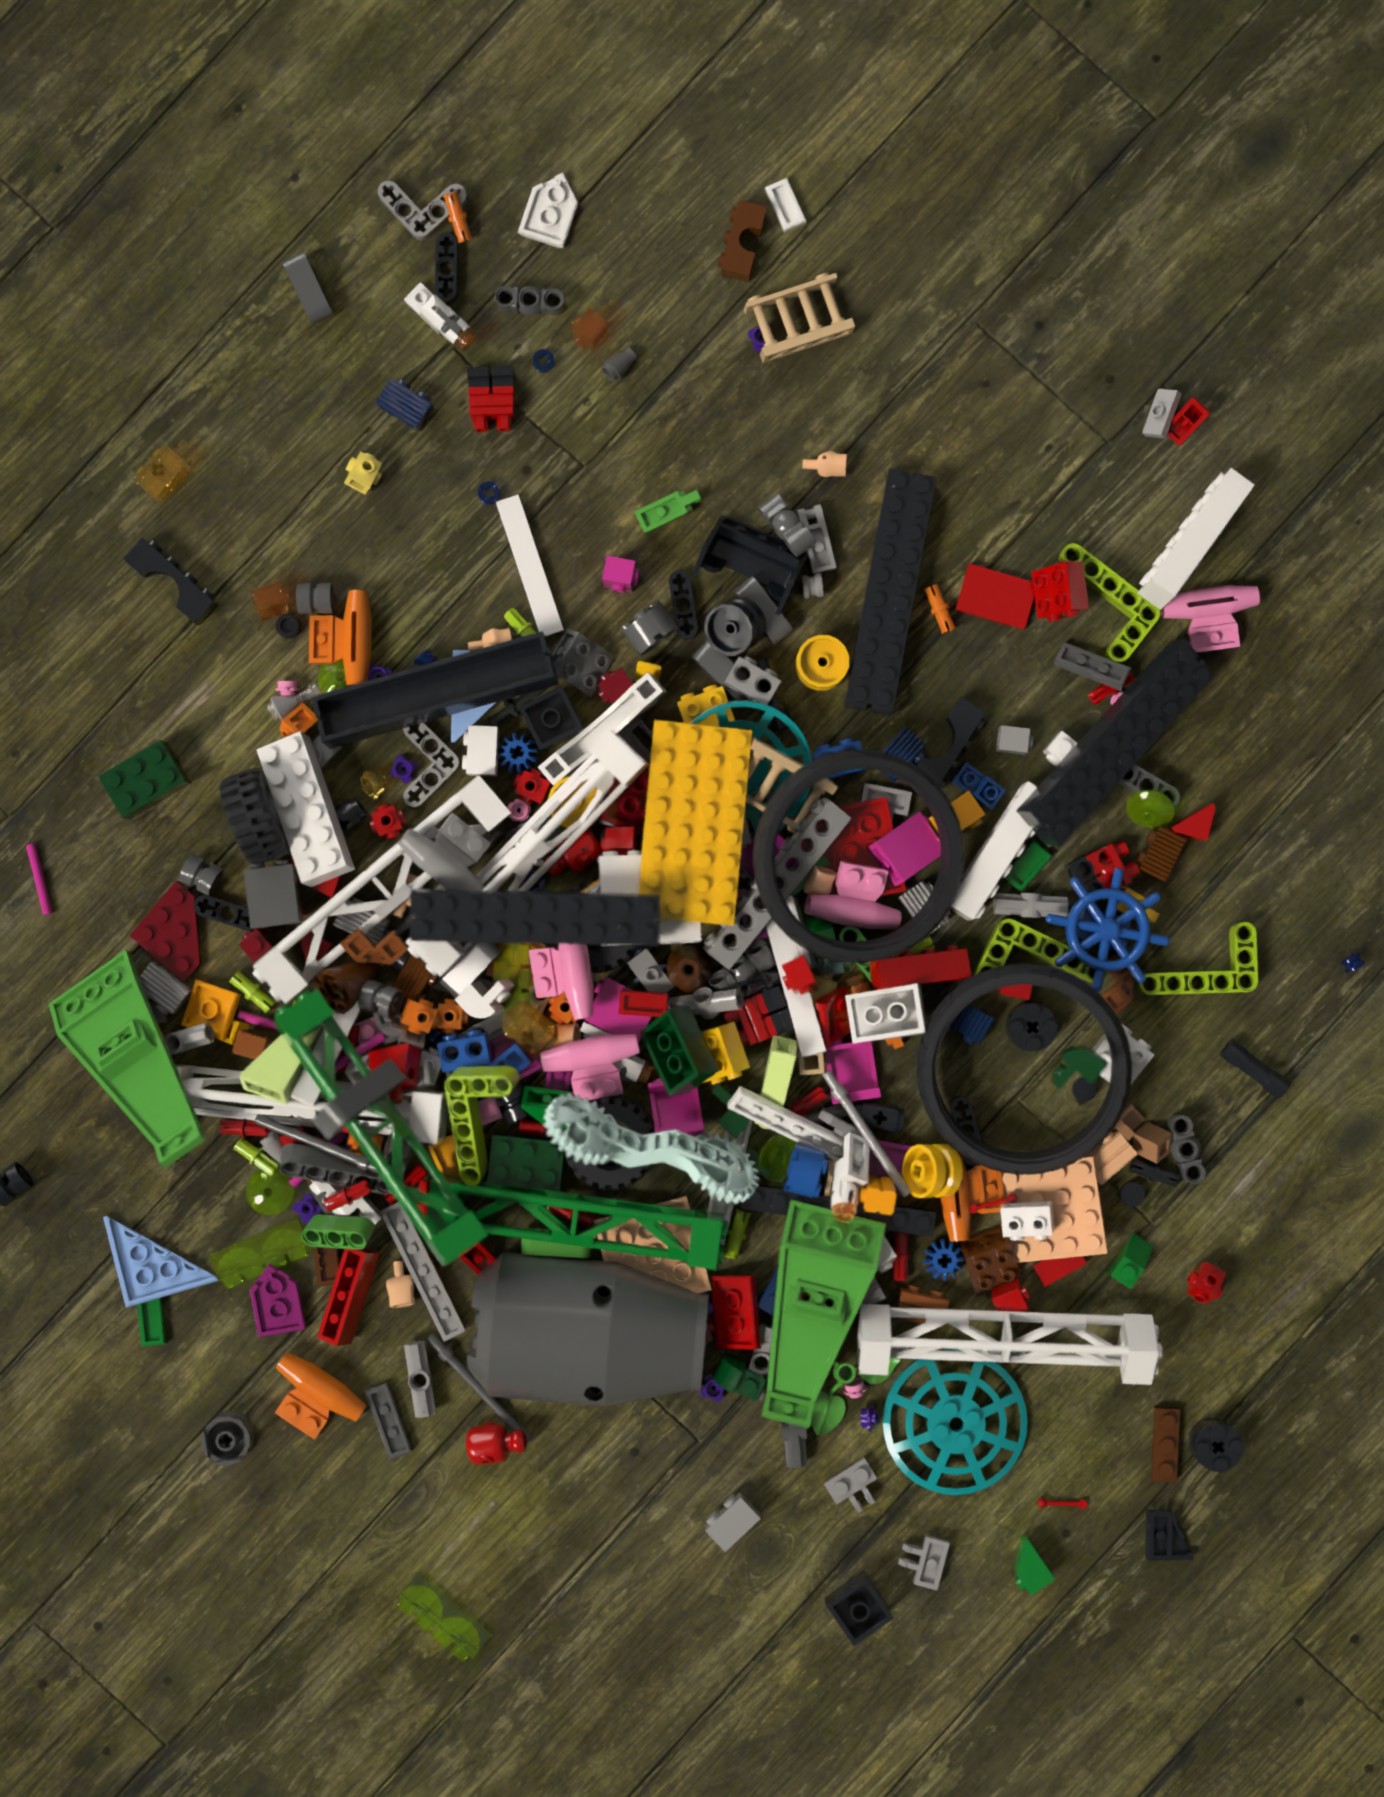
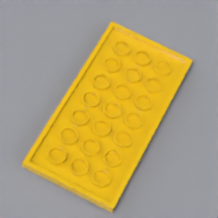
M654 721L638 893L661 894V917L658 919L734 926L752 737L751 730Z

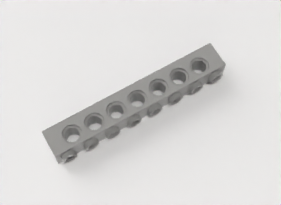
M826 798L814 803L811 808V814L807 819L804 818L798 823L795 828V834L782 843L781 851L775 857L776 876H779V888L784 900L789 897L851 820V817ZM824 819L825 827L821 831H817V822ZM809 838V847L805 850H802L801 842L804 839ZM794 857V866L786 869L785 863L787 859ZM755 878L750 884L751 888L749 891L736 900L734 926L720 925L717 931L710 933L704 941L703 949L728 970L731 969L771 919L764 904L755 906V899L760 896ZM748 914V923L745 925H740V918L743 915ZM733 933L734 940L730 944H725V936Z

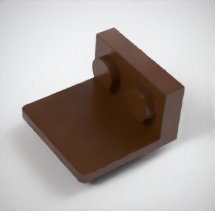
M1002 1226L970 1236L969 1240L958 1241L975 1293L1021 1278L1011 1240L1009 1237H1003Z

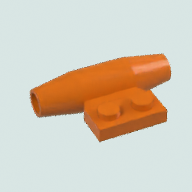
M350 590L343 620L334 615L310 616L309 663L311 665L335 664L343 659L347 687L366 682L372 658V617L367 591Z
M958 1151L957 1153L961 1158L963 1168L960 1187L954 1195L940 1198L942 1215L950 1242L969 1240L970 1204L979 1205L1004 1198L1001 1172L981 1165H975L966 1170L963 1156ZM1003 1204L979 1209L977 1213L1001 1212Z
M289 1352L284 1354L276 1366V1369L296 1388L288 1392L275 1411V1414L314 1440L330 1418V1411L356 1422L367 1406L345 1384L315 1364Z

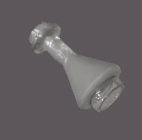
M309 682V688L296 695L271 696V702L266 705L275 721L281 719L282 721L300 703L313 696L320 695L321 692L316 683L310 684Z

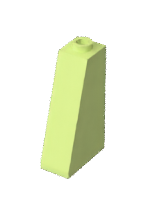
M324 1025L303 1039L311 1052L324 1029ZM280 1035L240 1074L239 1078L244 1090L287 1105L304 1070V1066L283 1036Z
M773 1035L760 1096L784 1107L796 1058L797 1040ZM754 1122V1124H758L759 1127L763 1129H769L757 1122Z

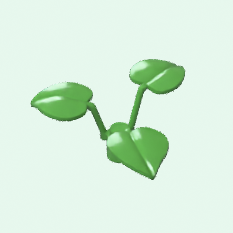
M858 1350L856 1351V1359H857V1361H858ZM890 1358L888 1375L860 1374V1376L870 1384H879L891 1375L901 1359ZM833 1362V1376L838 1382L828 1394L820 1391L814 1403L810 1424L817 1435L820 1436L830 1432L843 1419L846 1408L845 1401L839 1396H833V1393L843 1383H850L854 1380L858 1364L852 1366L844 1362Z

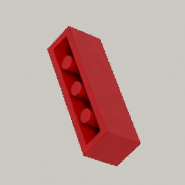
M956 945L944 947L943 952H936V949L932 948L921 950L922 954L914 955L913 951L900 953L897 958L889 957L870 962L869 967L873 991L912 984L928 985L970 978L971 971L967 949L958 950Z
M366 1246L363 1249H344L317 1338L335 1346L352 1343L380 1252Z

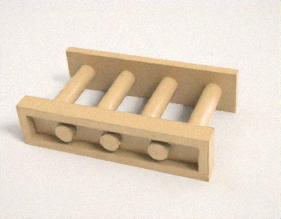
M823 273L816 276L813 281L764 297L756 295L748 299L744 312L745 314L755 313L765 340L764 347L760 352L763 363L853 333L855 328L853 319L845 320V318L841 317L830 287L837 280L836 273L831 275ZM822 290L832 318L831 325L826 327L819 325L808 293ZM796 297L800 298L810 326L809 332L802 335L796 331L786 303L787 300ZM777 304L788 335L786 337L787 340L781 342L774 340L763 308Z
M752 736L750 747L752 749V756L749 759L748 780L759 761L765 757L773 761L771 763L773 767L755 797L746 794L745 802L764 811L767 805L763 801L780 772H784L786 768L794 773L804 765ZM824 778L812 786L813 791L796 819L793 820L788 816L785 817L783 823L788 825L787 829L795 834L796 826L802 819H807L811 813L812 806L818 801L821 794L824 795L826 791L832 795L835 793L838 786L833 781Z

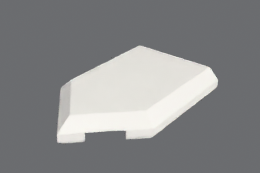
M564 173L533 187L518 234L557 248L564 247L578 206V201Z

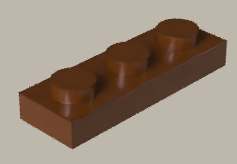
M1154 1407L1151 1461L1152 1481L1177 1482L1179 1408Z

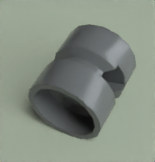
M298 583L296 588L298 614H313L315 610L322 614H333L335 608L333 583L317 584L316 588L312 583Z
M191 854L183 865L178 880L190 887L196 885L198 891L211 896L221 881L224 869L213 863L207 865L205 859L196 854Z
M370 979L365 982L359 993L358 1006L362 1010L370 1013L377 1012L379 1016L392 1020L400 1012L404 994L398 988L392 986L385 987L383 983Z

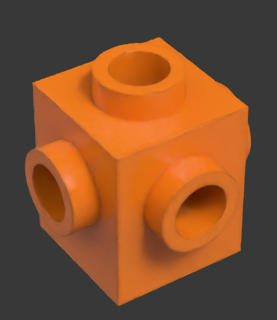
M566 993L552 996L548 1002L551 1004L548 1009L552 1012L550 1017L559 1024L563 1022L569 1024L570 1021L575 1023L578 1019H574L571 1008L567 1012L561 1010L562 1003L569 1004Z
M420 998L419 1002L408 999L399 1021L409 1026L408 1031L422 1035L423 1031L429 1033L430 1029L434 1030L439 1020V1016L436 1015L438 1010L432 1008L434 1003ZM423 1013V1019L418 1020V1015Z
M445 999V1003H439L438 1008H434L438 1010L436 1015L439 1016L437 1028H443L442 1033L457 1034V1029H464V1025L468 1024L469 1014L460 1007L455 999ZM447 1012L453 1013L454 1019L452 1021L446 1020L445 1015Z

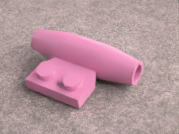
M1225 585L1189 590L1176 594L1160 612L1162 618L1192 619L1188 629L1189 644L1196 652L1240 647L1238 623L1231 614L1259 605L1260 594L1257 586Z
M840 861L835 881L838 895H808L805 901L804 910L806 914L834 924L868 930H896L901 923V911L876 902L880 895L883 894L888 870L884 868Z
M558 944V949L545 947L529 950L536 998L558 996L565 992L574 1019L592 1017L594 985L587 945Z
M616 1034L568 1042L541 1052L540 1056L544 1072L573 1071L571 1083L574 1096L579 1094L581 1100H584L585 1097L593 1100L623 1094L619 1068L614 1063L639 1054L640 1051L636 1034Z

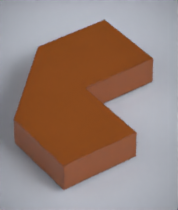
M359 927L340 942V945L358 963L372 962L391 965L405 954L409 948L394 929L376 944Z
M1115 952L1107 961L1118 960L1121 957ZM1128 967L1116 971H1107L1116 983L1101 994L1116 1014L1133 1002L1134 976Z

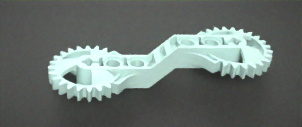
M570 1093L566 1097L560 1095L559 1098L553 1100L545 1111L546 1115L543 1119L546 1120L544 1127L549 1128L547 1135L554 1136L552 1143H559L560 1147L558 1150L562 1151L565 1149L567 1157L571 1156V1154L574 1155L576 1162L582 1158L586 1165L589 1161L596 1165L598 1161L604 1164L612 1160L629 1168L664 1162L686 1171L695 1183L703 1184L702 1190H709V1196L716 1194L718 1201L724 1197L728 1204L731 1200L735 1204L739 1201L744 1202L747 1198H750L758 1187L757 1182L760 1178L756 1174L759 1171L752 1168L755 1162L748 1160L750 1154H744L742 1146L737 1148L734 1140L731 1143L728 1142L727 1136L721 1139L718 1133L712 1136L709 1132L706 1136L701 1133L693 1137L676 1129L641 1135L619 1126L611 1114L605 1115L603 1113L604 1107L598 1109L596 1101L591 1104L588 1097L581 1100L579 1094H576L574 1098ZM566 1124L568 1127L564 1133L560 1126ZM740 1166L742 1171L738 1172L737 1169Z

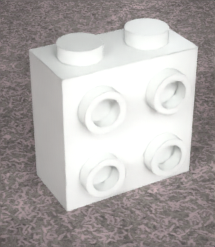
M1122 1024L1130 1046L1132 1084L1153 1058L1154 1054L1149 1051L1152 1048L1142 1039L1136 1041L1130 1036L1133 1032ZM1104 1034L1093 1047V1050L1108 1062V1066L1100 1076L1110 1083L1111 1053L1108 1040Z

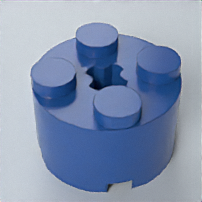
M795 1144L786 1173L788 1180L784 1182L783 1191L809 1198H818L821 1190L820 1174L825 1175L828 1154L819 1149Z

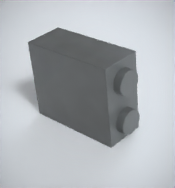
M289 860L274 862L273 867H265V863H261L259 865H250V870H244L251 928L303 923L297 869L294 864H289Z

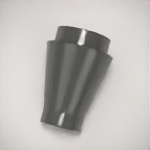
M628 347L624 351L606 359L601 369L610 381L620 380L631 364L637 359V356Z

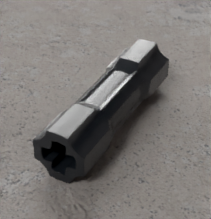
M772 657L756 661V667L763 671L768 668L777 673ZM765 680L759 681L762 693L769 692L770 684ZM779 685L768 705L781 711L791 719ZM775 716L771 720L773 732L789 728Z
M1230 1039L1219 1054L1227 1062L1258 1082L1276 1098L1280 1099L1291 1085L1289 1080L1254 1057L1235 1040Z

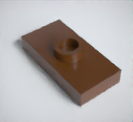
M313 1247L317 1286L333 1285L340 1265L339 1248Z

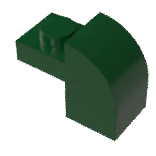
M1071 1046L1060 1053L1061 1058L1066 1063L1064 1065L1059 1063L1052 1071V1083L1061 1089L1077 1071L1092 1084L1106 1069L1108 1062L1095 1050L1087 1046Z
M725 1084L722 1087L717 1085L711 1092L726 1106H728L729 1100L735 1094ZM728 1109L717 1123L734 1138H737L748 1125L750 1119Z
M725 1352L714 1375L715 1382L732 1394L737 1392L756 1402L767 1378L746 1368L747 1362Z

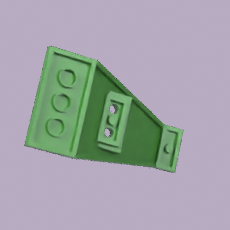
M125 949L49 1003L57 1036L153 1144L159 1164L167 1168L205 1141L199 1120L141 986L132 954Z
M794 1200L790 1201L779 1250L767 1388L761 1417L804 1428L810 1427L814 1403L877 1271L885 1223L853 1215H842L840 1212ZM801 1295H808L809 1301H803ZM830 1300L833 1303V1307H827L825 1301Z

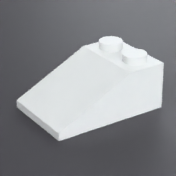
M919 984L845 995L853 1044L913 1036L926 1032L927 1022L921 985Z

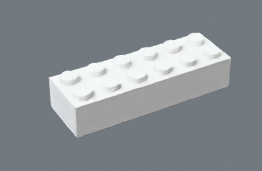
M1232 468L1226 474L1221 472L1205 490L1204 496L1192 508L1191 514L1179 526V531L1166 544V549L1156 558L1152 564L1153 567L1143 576L1139 582L1142 587L1137 593L1160 610L1172 600L1251 491L1254 484Z
M297 732L256 749L301 883L313 887L355 870L310 737L302 732Z
M1029 781L1019 787L962 875L959 890L950 910L967 921L980 918L986 909L984 902L987 898H992L1000 887L997 885V882L1000 878H1005L1013 867L1010 862L1013 858L1015 859L1021 855L1026 847L1023 842L1035 833L1033 831L1034 827L1029 826L1016 812L1037 788Z

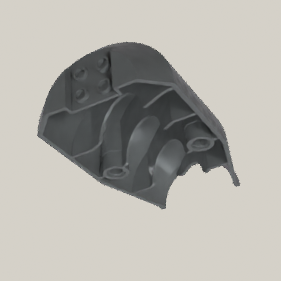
M503 1252L478 1273L471 1307L478 1309L475 1315V1325L478 1326L476 1335H474L473 1345L467 1355L468 1370L490 1397L609 1407L689 1390L700 1391L709 1294L695 1293L619 1262ZM606 1285L610 1288V1291L606 1293L601 1292L598 1286Z

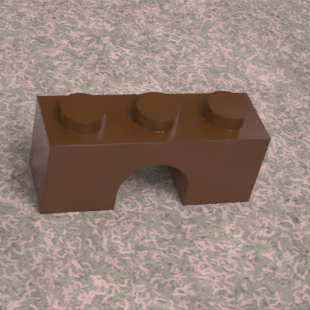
M739 200L738 206L732 207L730 221L733 222L731 230L726 231L724 244L727 245L726 253L721 252L718 267H721V276L749 283L755 260V252L742 248L740 240L747 235L761 237L767 206Z

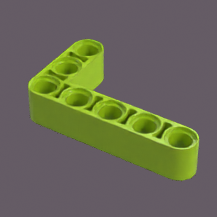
M1074 543L1069 544L1059 555L1060 563L1069 561L1066 557L1067 551L1075 552L1077 556L1076 561H1083L1086 585L1130 618L1107 647L1105 654L1107 659L1121 664L1130 657L1158 621L1160 609L1139 595L1136 588L1083 547ZM1085 566H1093L1096 570V575H1087ZM1105 580H1110L1114 583L1115 589L1113 591L1105 588ZM1125 594L1132 596L1134 600L1132 606L1124 603L1123 596ZM1143 609H1148L1152 612V620H1146L1143 617ZM1129 628L1136 629L1138 632L1137 639H1132L1128 636ZM1114 647H1120L1123 650L1122 658L1114 656Z
M1004 919L995 926L975 968L974 975L980 973L981 969L985 966L990 968L1004 966L1013 946L1056 966L1055 960L1069 951L1070 948L1013 919ZM1005 923H1009L1013 927V933L1009 937L1003 935L1001 931ZM1027 933L1033 935L1035 939L1031 947H1027L1023 942V938ZM996 944L1001 946L1003 950L999 958H995L991 954V948ZM1048 944H1052L1056 948V954L1052 958L1048 957L1045 953V948ZM1079 960L1074 968L1069 967L1068 964L1059 967L1085 981L1093 983L1094 978L1089 975L1090 967L1084 965Z
M1239 922L1230 928V971L1144 973L1146 978L1149 977L1153 980V987L1147 991L1143 987V983L1136 981V989L1145 995L1253 991L1258 985L1257 934L1255 927L1248 922ZM1242 926L1248 932L1244 940L1238 936V930ZM1243 950L1248 954V961L1245 964L1239 960V954ZM1244 974L1249 978V984L1245 988L1240 985V978ZM1219 975L1225 978V985L1222 988H1218L1215 983ZM1172 976L1177 980V987L1174 990L1169 989L1167 986V981ZM1195 976L1201 979V986L1198 989H1194L1191 984Z
M458 1067L445 1082L460 1177L467 1185H477L489 1170L477 1097L507 1096L510 1094L520 1080L518 1071L513 1067Z

